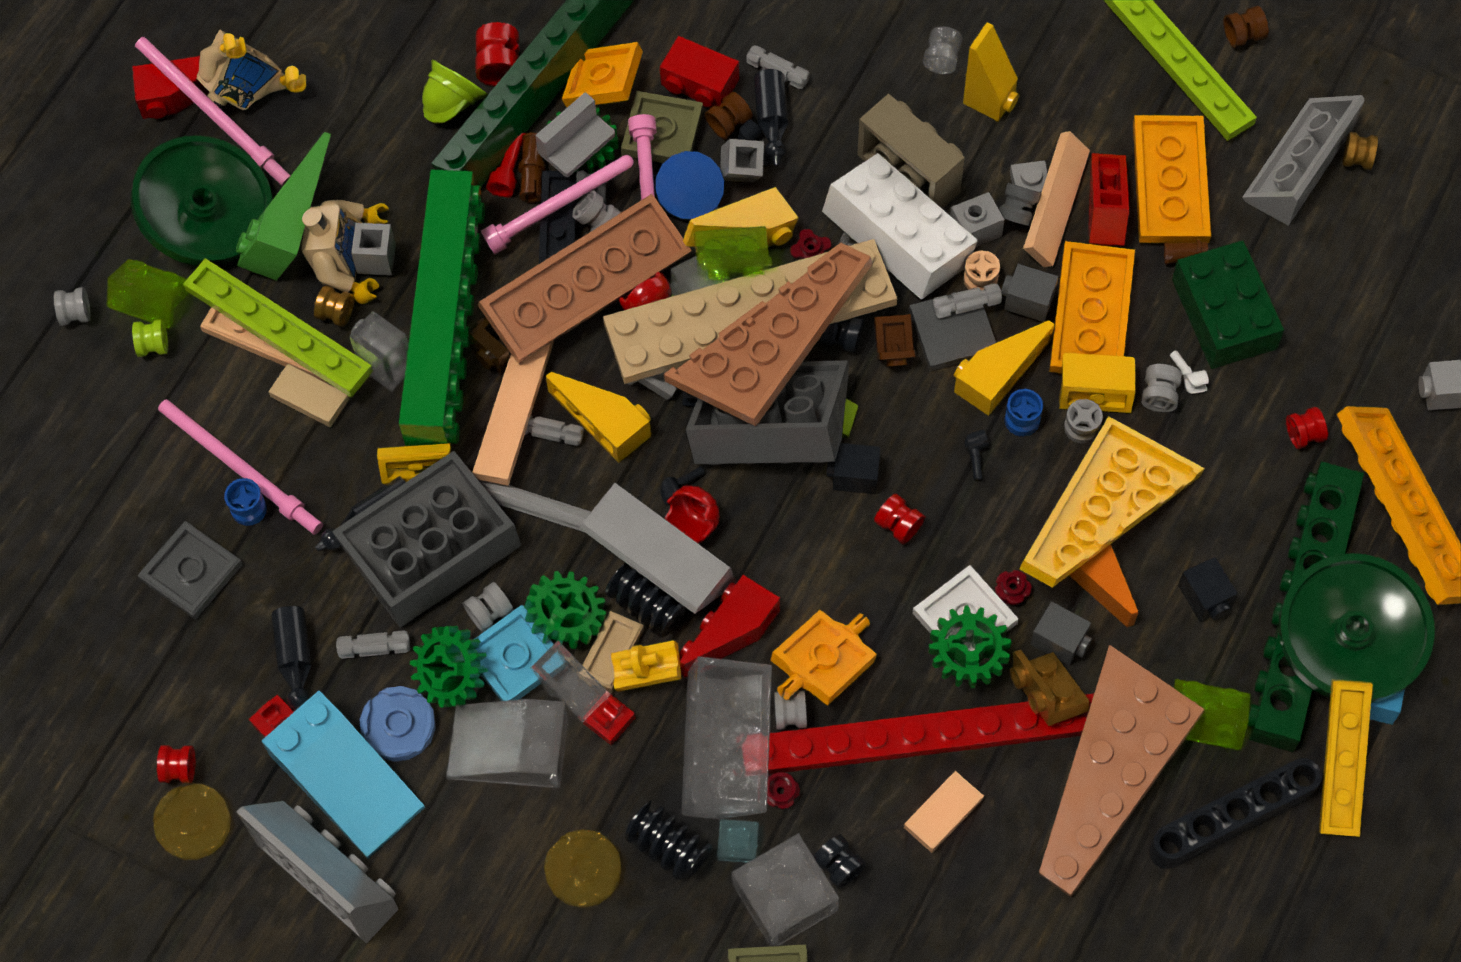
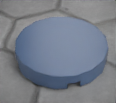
M403 686L390 687L378 692L379 695L366 703L360 717V729L363 738L382 759L394 762L409 760L422 753L431 743L436 729L435 714L430 703L427 702V699L421 693L418 694L417 690Z

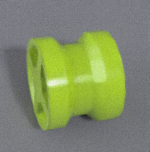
M163 319L154 320L152 324H144L141 321L133 322L132 335L137 357H144L149 352H157L159 355L168 353L167 331Z

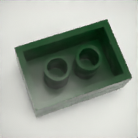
M1244 240L1177 260L1172 282L1211 369L1277 350L1284 328Z

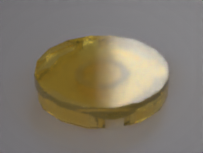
M203 784L179 786L172 789L161 798L154 811V833L157 841L169 854L182 860H197L211 855L224 843L230 831L231 815L227 803L215 789Z
M584 829L568 832L560 837V840L554 846L552 845L547 852L544 865L547 884L556 898L567 905L582 908L598 905L610 897L619 884L622 870L619 854L615 846L599 832Z

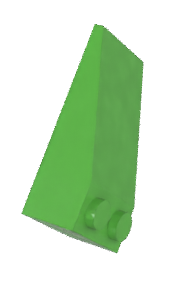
M326 132L322 134L259 219H252L247 232L241 234L236 247V252L241 253L237 266L277 281L297 256L305 228L302 217L311 207L331 134Z

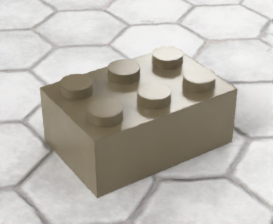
M887 94L859 119L857 155L864 161L879 153L942 209L960 193L965 157L956 145L948 144L943 140L931 124L918 119L906 103L897 101L890 94Z

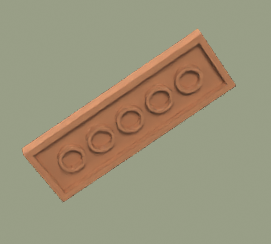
M650 194L479 301L478 307L516 362L520 363L613 304L620 297L630 293L638 284L655 277V273H661L688 256L692 250L683 243L681 234L653 194Z

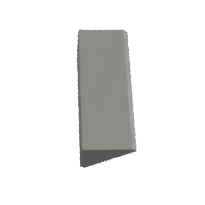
M1363 96L1309 98L1243 195L1244 201L1289 226L1346 141L1349 132H1352L1356 126L1365 101Z
M616 483L613 484L580 527L581 530L636 569L694 614L721 596L731 582H736L728 565Z

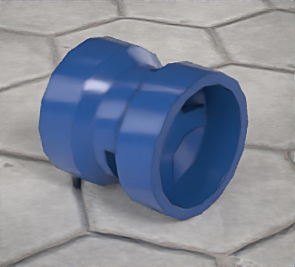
M1020 389L1012 393L1008 398L1004 421L1007 429L1014 435L1029 436L1038 429L1043 410L1042 398L1038 393L1029 389Z
M242 478L233 481L227 486L224 499L233 519L244 526L259 523L267 512V504L258 484L253 480Z

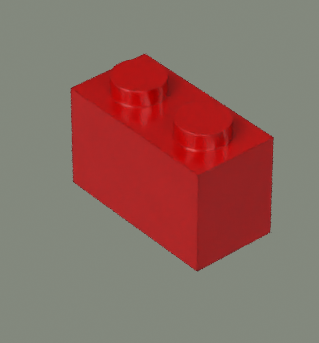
M678 36L660 65L661 85L671 93L683 94L695 99L697 102H702L705 107L720 106L723 98L734 90L739 81V61Z

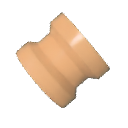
M983 250L969 255L966 260L963 278L967 289L979 287L980 290H983L985 285L998 284L999 259L991 252Z

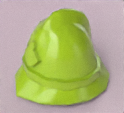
M432 59V71L428 74L429 79L424 86L422 96L424 117L433 123H445L470 105L474 106L477 100L485 99L488 93L457 72Z

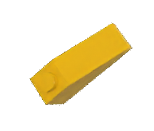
M987 22L969 47L963 104L999 121L1005 111L1010 113L1018 101L1019 94L1016 93L1018 78L994 26Z
M774 187L691 219L683 243L689 247L763 250L773 245H783L789 241L799 217L778 189Z
M1048 320L977 351L970 361L964 359L954 373L956 378L954 393L989 416L1050 343L1055 324Z
M554 372L546 375L548 392L618 463L651 437V418L639 404L634 406L626 397Z

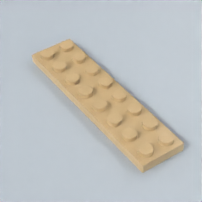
M875 239L849 246L871 256L872 266L830 324L897 305V296ZM826 253L603 316L604 325L624 384L667 372L672 367L675 369L679 368L690 360L689 355L699 347L702 350L719 338V333L761 301L768 302L779 293L778 289L788 281L791 284L808 272V266Z

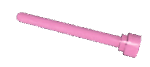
M646 114L635 115L628 119L629 135L633 136V141L637 142L642 200L650 194H653L655 197L650 141L654 139L653 135L657 132L656 118Z
M629 155L620 157L505 225L501 223L497 226L491 224L481 230L483 237L496 255L507 248L506 244L511 242L510 238L631 168L633 166V158Z

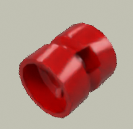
M493 22L482 25L476 31V78L480 82L496 86L519 58V31L514 26L507 23Z

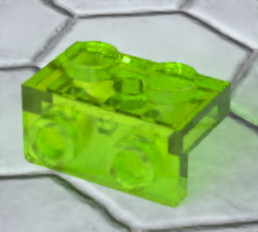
M766 226L696 231L694 233L698 276L708 275V280L710 281L728 279L729 273L743 272V277L754 274L764 275V270L769 269L773 265L772 257H769Z
M128 259L108 277L107 306L151 323L154 320L163 319L166 328H169L173 324L174 308L189 294L183 285L187 279L173 272L163 271L146 265L142 261Z
M1175 679L1173 688L1205 709L1204 714L1186 737V740L1240 750L1249 721L1250 693L1240 692L1232 688L1225 689L1205 685L1196 681Z

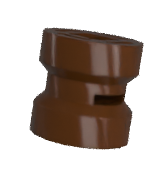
M1260 6L1248 8L1243 14L1234 12L1224 16V32L1229 44L1233 48L1246 44L1247 40L1259 41L1268 37V22Z
M731 92L723 98L720 106L714 105L706 111L705 118L711 129L720 138L727 139L735 133V128L738 125H743L748 120H751L753 114L746 101L736 92Z

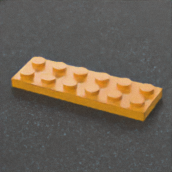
M1345 407L1336 414L1342 424V432L1352 443L1359 456L1358 462L1361 468L1368 473L1375 486V495L1385 505L1392 519L1393 529L1401 536L1408 549L1410 561L1418 568L1425 581V589L1428 595L1435 600L1437 605L1460 604L1461 543L1389 409Z

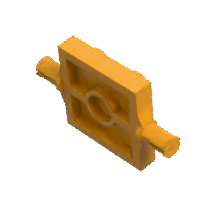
M821 610L814 614L772 652L770 661L789 675V678L782 685L778 686L777 691L782 697L784 694L783 698L788 700L796 691L804 688L828 706L875 662L877 653L866 646L858 636L870 625L869 619L867 617L863 619L864 614L860 613L848 625H844L834 621Z

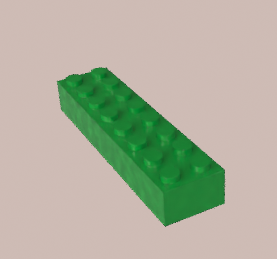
M432 169L430 171L399 418V427L405 446L450 443L452 450V444H458L459 423L455 422L456 411L461 412L463 407V391L459 390L460 379H465L467 373V360L463 358V347L469 348L470 326H466L467 316H473L474 296L470 295V287L477 284L478 267L477 264H474V254H480L481 234L477 233L478 224L484 223L485 206L484 203H481V186L475 185L473 171Z

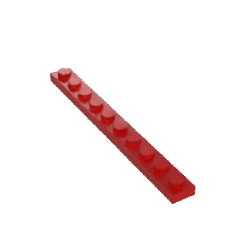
M1094 693L1085 694V696L1089 700V709L1092 703ZM1020 702L743 736L742 746L746 776L752 777L779 772L785 773L1077 737L1082 735L1088 712L1048 726L1039 713L1035 714L1032 711L1029 702Z

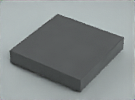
M933 299L912 304L909 307L929 371L960 364L964 359L970 361L977 351L996 343L984 306L983 308L960 314L951 312V316L944 318L936 317L932 305Z
M184 521L137 576L140 581L196 620L243 564L239 558Z

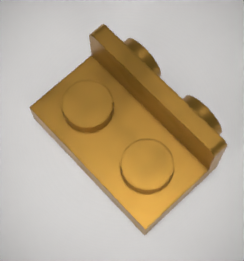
M1022 650L1013 652V667L1010 668L1011 679L1017 689L1022 688L1027 695L1032 711L1035 714L1039 713L1048 726L1089 711L1088 698L1054 652L1030 661Z

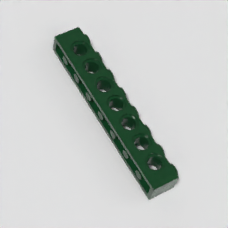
M1322 461L1315 474L1309 472L1303 492L1309 495L1307 506L1301 504L1295 524L1302 527L1299 538H1292L1287 558L1293 559L1291 571L1285 569L1279 591L1285 592V596L1294 581L1305 571V566H1312L1320 560L1331 556L1345 554L1364 476L1363 472ZM1320 502H1329L1335 507V509L1328 510L1324 508L1320 504ZM1312 534H1321L1328 542H1319L1313 538ZM1276 603L1271 624L1277 625L1275 636H1268L1263 652V658L1269 659L1266 671L1260 670L1258 673L1254 691L1260 693L1258 705L1251 704L1246 726L1252 727L1249 737L1250 741L1293 753L1301 739L1312 688L1306 685L1297 674L1295 676H1286L1279 669V666L1282 665L1291 666L1286 660L1279 638L1278 623L1282 604ZM1278 699L1283 701L1287 706V710L1280 711L1275 709L1270 700Z

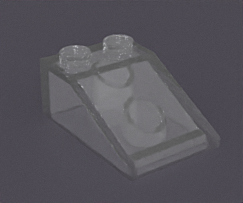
M519 699L456 706L447 779L560 788L568 724L565 702Z

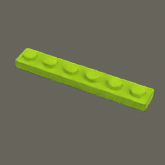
M1104 0L1227 141L1255 124L1257 117L1153 0Z
M206 258L183 283L187 292L351 398L373 372L371 364Z

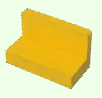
M1077 353L1063 354L1059 409H1068L1073 402L1079 399H1088L1098 404L1102 411L1131 413L1135 395L1134 357Z

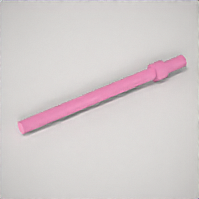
M141 37L136 42L135 47L245 150L259 165L261 170L265 169L281 186H284L291 175L273 159L274 154L265 146L260 147L149 40Z
M166 399L161 402L158 410L242 478L253 480L258 484L261 493L279 507V512L290 521L296 520L313 535L322 529L323 523L305 510L304 503L294 495L288 496L169 400Z

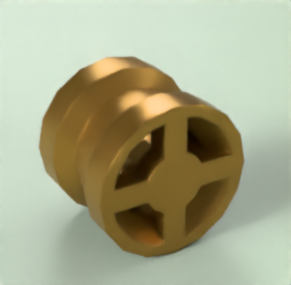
M1349 132L1344 149L1343 166L1351 167L1353 164L1361 165L1363 169L1372 170L1377 151L1378 136L1370 135L1365 138L1359 137L1356 132Z
M325 285L317 296L314 306V317L323 321L328 318L333 320L335 325L344 327L353 311L354 294L348 292L340 294L333 287Z

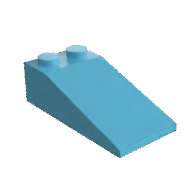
M317 691L262 740L271 758L367 859L425 808L424 804L320 691Z

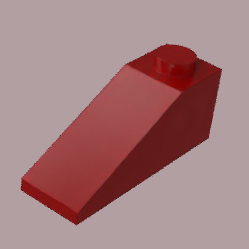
M200 56L171 60L205 95L209 94V91L197 79ZM153 63L132 66L135 100L143 119H158L166 115L177 114L194 103Z
M1091 153L1089 243L1101 246L1124 245L1129 215L1126 155Z

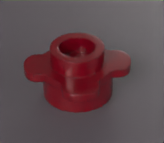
M804 229L799 233L800 239L797 244L791 246L790 253L793 258H798V260L823 254L825 251L830 250L831 241L827 237L821 238L813 234V231L810 229ZM813 246L814 249L809 250L807 247Z

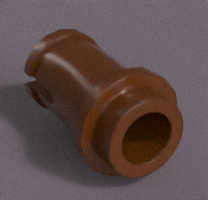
M1196 238V242H1164V263H1176L1178 259L1208 251L1207 241H1201L1200 238Z

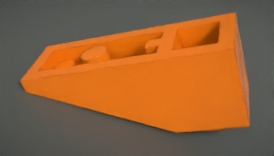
M1110 544L1069 576L1126 627H1130L1135 624L1138 609Z

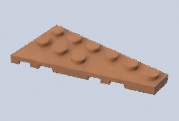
M839 243L808 266V272L791 284L788 281L778 289L779 293L768 302L761 301L719 333V338L702 350L699 347L689 355L690 360L677 369L672 367L664 373L665 382L749 424L757 426L872 266L871 256L843 243Z
M1109 645L1039 870V874L1070 897L1076 892L1205 711L1204 708L1111 645Z

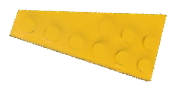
M1108 416L1019 569L1053 588L1197 480L1205 468Z

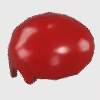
M655 273V277L638 284L628 296L619 298L622 308L627 310L671 297L672 290L668 280L662 273Z
M685 485L675 491L667 500V503L670 504V509L665 516V520L696 543H700L708 538L718 526L719 507L717 502L709 492L701 487Z

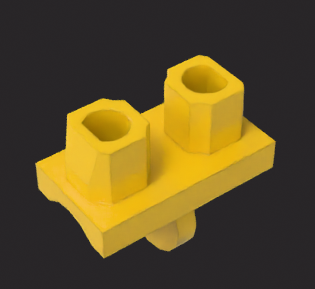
M674 640L648 646L636 645L629 650L611 653L614 668L613 684L614 689L618 692L681 679L678 643Z

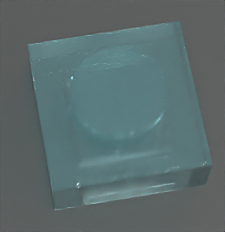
M720 819L717 861L756 864L759 822Z

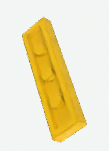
M1335 679L1331 681L1319 832L1321 834L1360 837L1373 686L1371 682Z

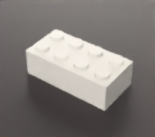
M879 153L830 185L822 210L825 215L857 243L875 239L885 268L921 300L965 269L966 260L974 252L978 242L973 235Z

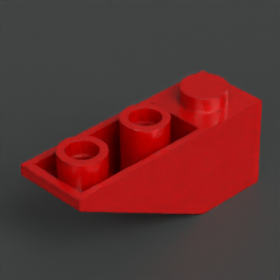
M742 575L736 584L731 582L721 596L723 603L715 613L710 611L703 619L699 628L701 633L694 642L692 640L687 641L679 653L681 675L686 677L760 640L780 612V597L745 575Z

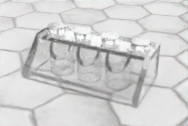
M698 656L688 670L681 815L724 819L760 814L767 811L772 665Z

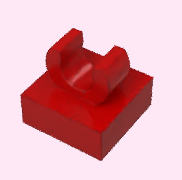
M605 691L584 715L582 722L612 746L635 719V713Z
M276 695L249 718V721L265 738L294 711Z

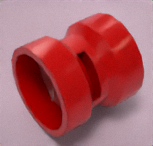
M895 493L881 506L874 518V522L883 529H890L893 532V537L901 544H905L920 529L925 520V515L917 509L907 507L906 500Z

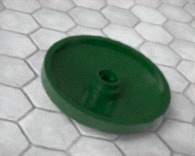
M194 135L169 140L147 154L134 176L130 198L132 213L139 230L157 250L182 263L199 266L206 258L219 266L240 258L241 253L236 252L239 238L243 232H247L251 220H258L271 203L272 193L264 172L246 152L221 139Z
M1349 553L1335 555L1320 560L1307 568L1290 587L1279 614V638L1286 660L1292 670L1306 685L1330 698L1332 679L1371 682L1373 684L1371 703L1383 701L1397 695L1406 689L1424 669L1434 644L1435 627L1433 613L1419 585L1398 566L1379 557L1366 554Z

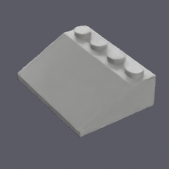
M284 801L242 806L237 811L238 816L257 846L366 944L399 910L393 899L396 895L394 890L380 878L376 882L370 879L365 874L368 868L354 854H351L348 858L338 850L341 844L327 830L324 829L321 833L315 830L310 825L314 820L300 806L297 805L292 809Z

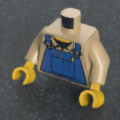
M219 30L212 45L200 52L197 79L209 91L207 96L221 110L224 109L227 103L246 110L255 101L270 93L286 88L291 92H301L306 88V76L304 74L299 75L298 68L289 66L286 68L284 75L281 73L282 70L267 55L245 44L243 37L236 39L233 34Z
M329 200L323 202L320 206L310 207L302 217V222L305 225L302 253L315 272L316 278L323 285H328L342 292L351 291L354 294V299L360 304L368 303L377 297L370 292L379 288V284L372 278H367L361 283L355 282L357 271L351 254L355 223H362L360 221L362 218L365 223H387V220L380 219L377 214L389 210L387 205L379 203L366 209L360 203L345 200Z

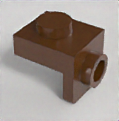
M911 314L874 317L877 360L886 359V366L908 365L907 358L915 357Z

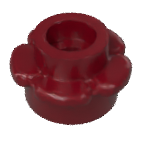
M1013 570L1010 573L1004 571L996 579L995 593L1005 604L1017 605L1030 595L1032 587L1031 583L1026 580L1027 576L1023 572ZM1015 584L1017 588L1011 589L1010 585Z
M784 772L775 773L767 777L762 786L765 792L763 794L764 801L771 807L778 806L779 809L791 807L794 804V799L798 798L800 793L799 784L794 781L790 774ZM779 788H783L784 793L779 794L777 790Z

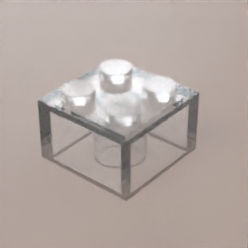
M799 833L732 872V885L770 946L783 944L839 909L838 895Z

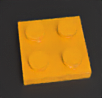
M633 42L588 49L584 54L586 60L580 59L571 69L562 97L565 106H570L585 92L595 100V105L628 100L643 53L639 43Z

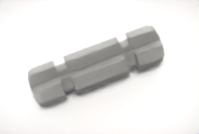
M757 45L752 46L747 54L746 62L756 68L761 66L763 67L762 70H779L784 74V82L789 80L791 81L790 85L798 89H803L809 80L810 73L808 70L799 66L794 68L793 63L771 52L766 54V50Z
M994 283L985 285L983 290L977 287L953 293L951 298H948L947 295L934 298L932 305L936 317L944 318L951 316V312L960 314L983 308V304H987V306L1000 304L1002 302V292L999 285Z
M531 415L525 435L530 432L534 437L557 442L565 440V444L577 446L582 442L584 428L574 424L565 426V422L538 416L534 419Z
M405 630L394 631L392 635H387V632L357 635V639H352V636H342L337 638V654L339 658L344 659L354 658L355 654H359L360 657L389 654L391 650H394L395 653H406L410 650V637Z

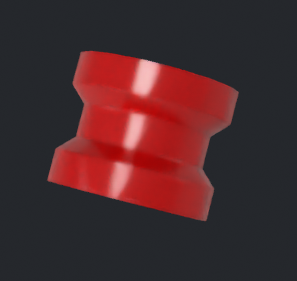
M1309 408L1305 414L1301 415L1297 413L1287 415V432L1295 448L1301 449L1306 447L1308 442L1315 441L1320 443L1328 439L1326 421L1319 408Z
M161 745L157 756L158 781L160 783H169L172 779H179L182 783H192L196 760L194 747L185 745L181 749H173L170 745Z

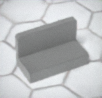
M585 92L535 135L538 154L565 177H569L615 137V130L597 116L595 100Z

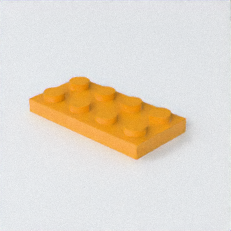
M1134 115L1133 135L1139 243L1196 242V238L1209 243L1211 228L1204 117Z
M1065 241L1049 372L1062 373L1064 353L1124 356L1135 250Z

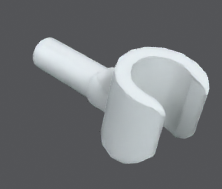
M1173 351L1170 357L1184 376L1186 391L1190 394L1207 391L1205 384L1209 383L1206 371L1192 372L1178 351Z

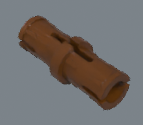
M535 132L523 135V154L518 166L519 173L521 174L520 199L525 201L526 194H528L527 203L541 201L542 172L546 171V163L543 161V157L538 154L535 137L537 133Z

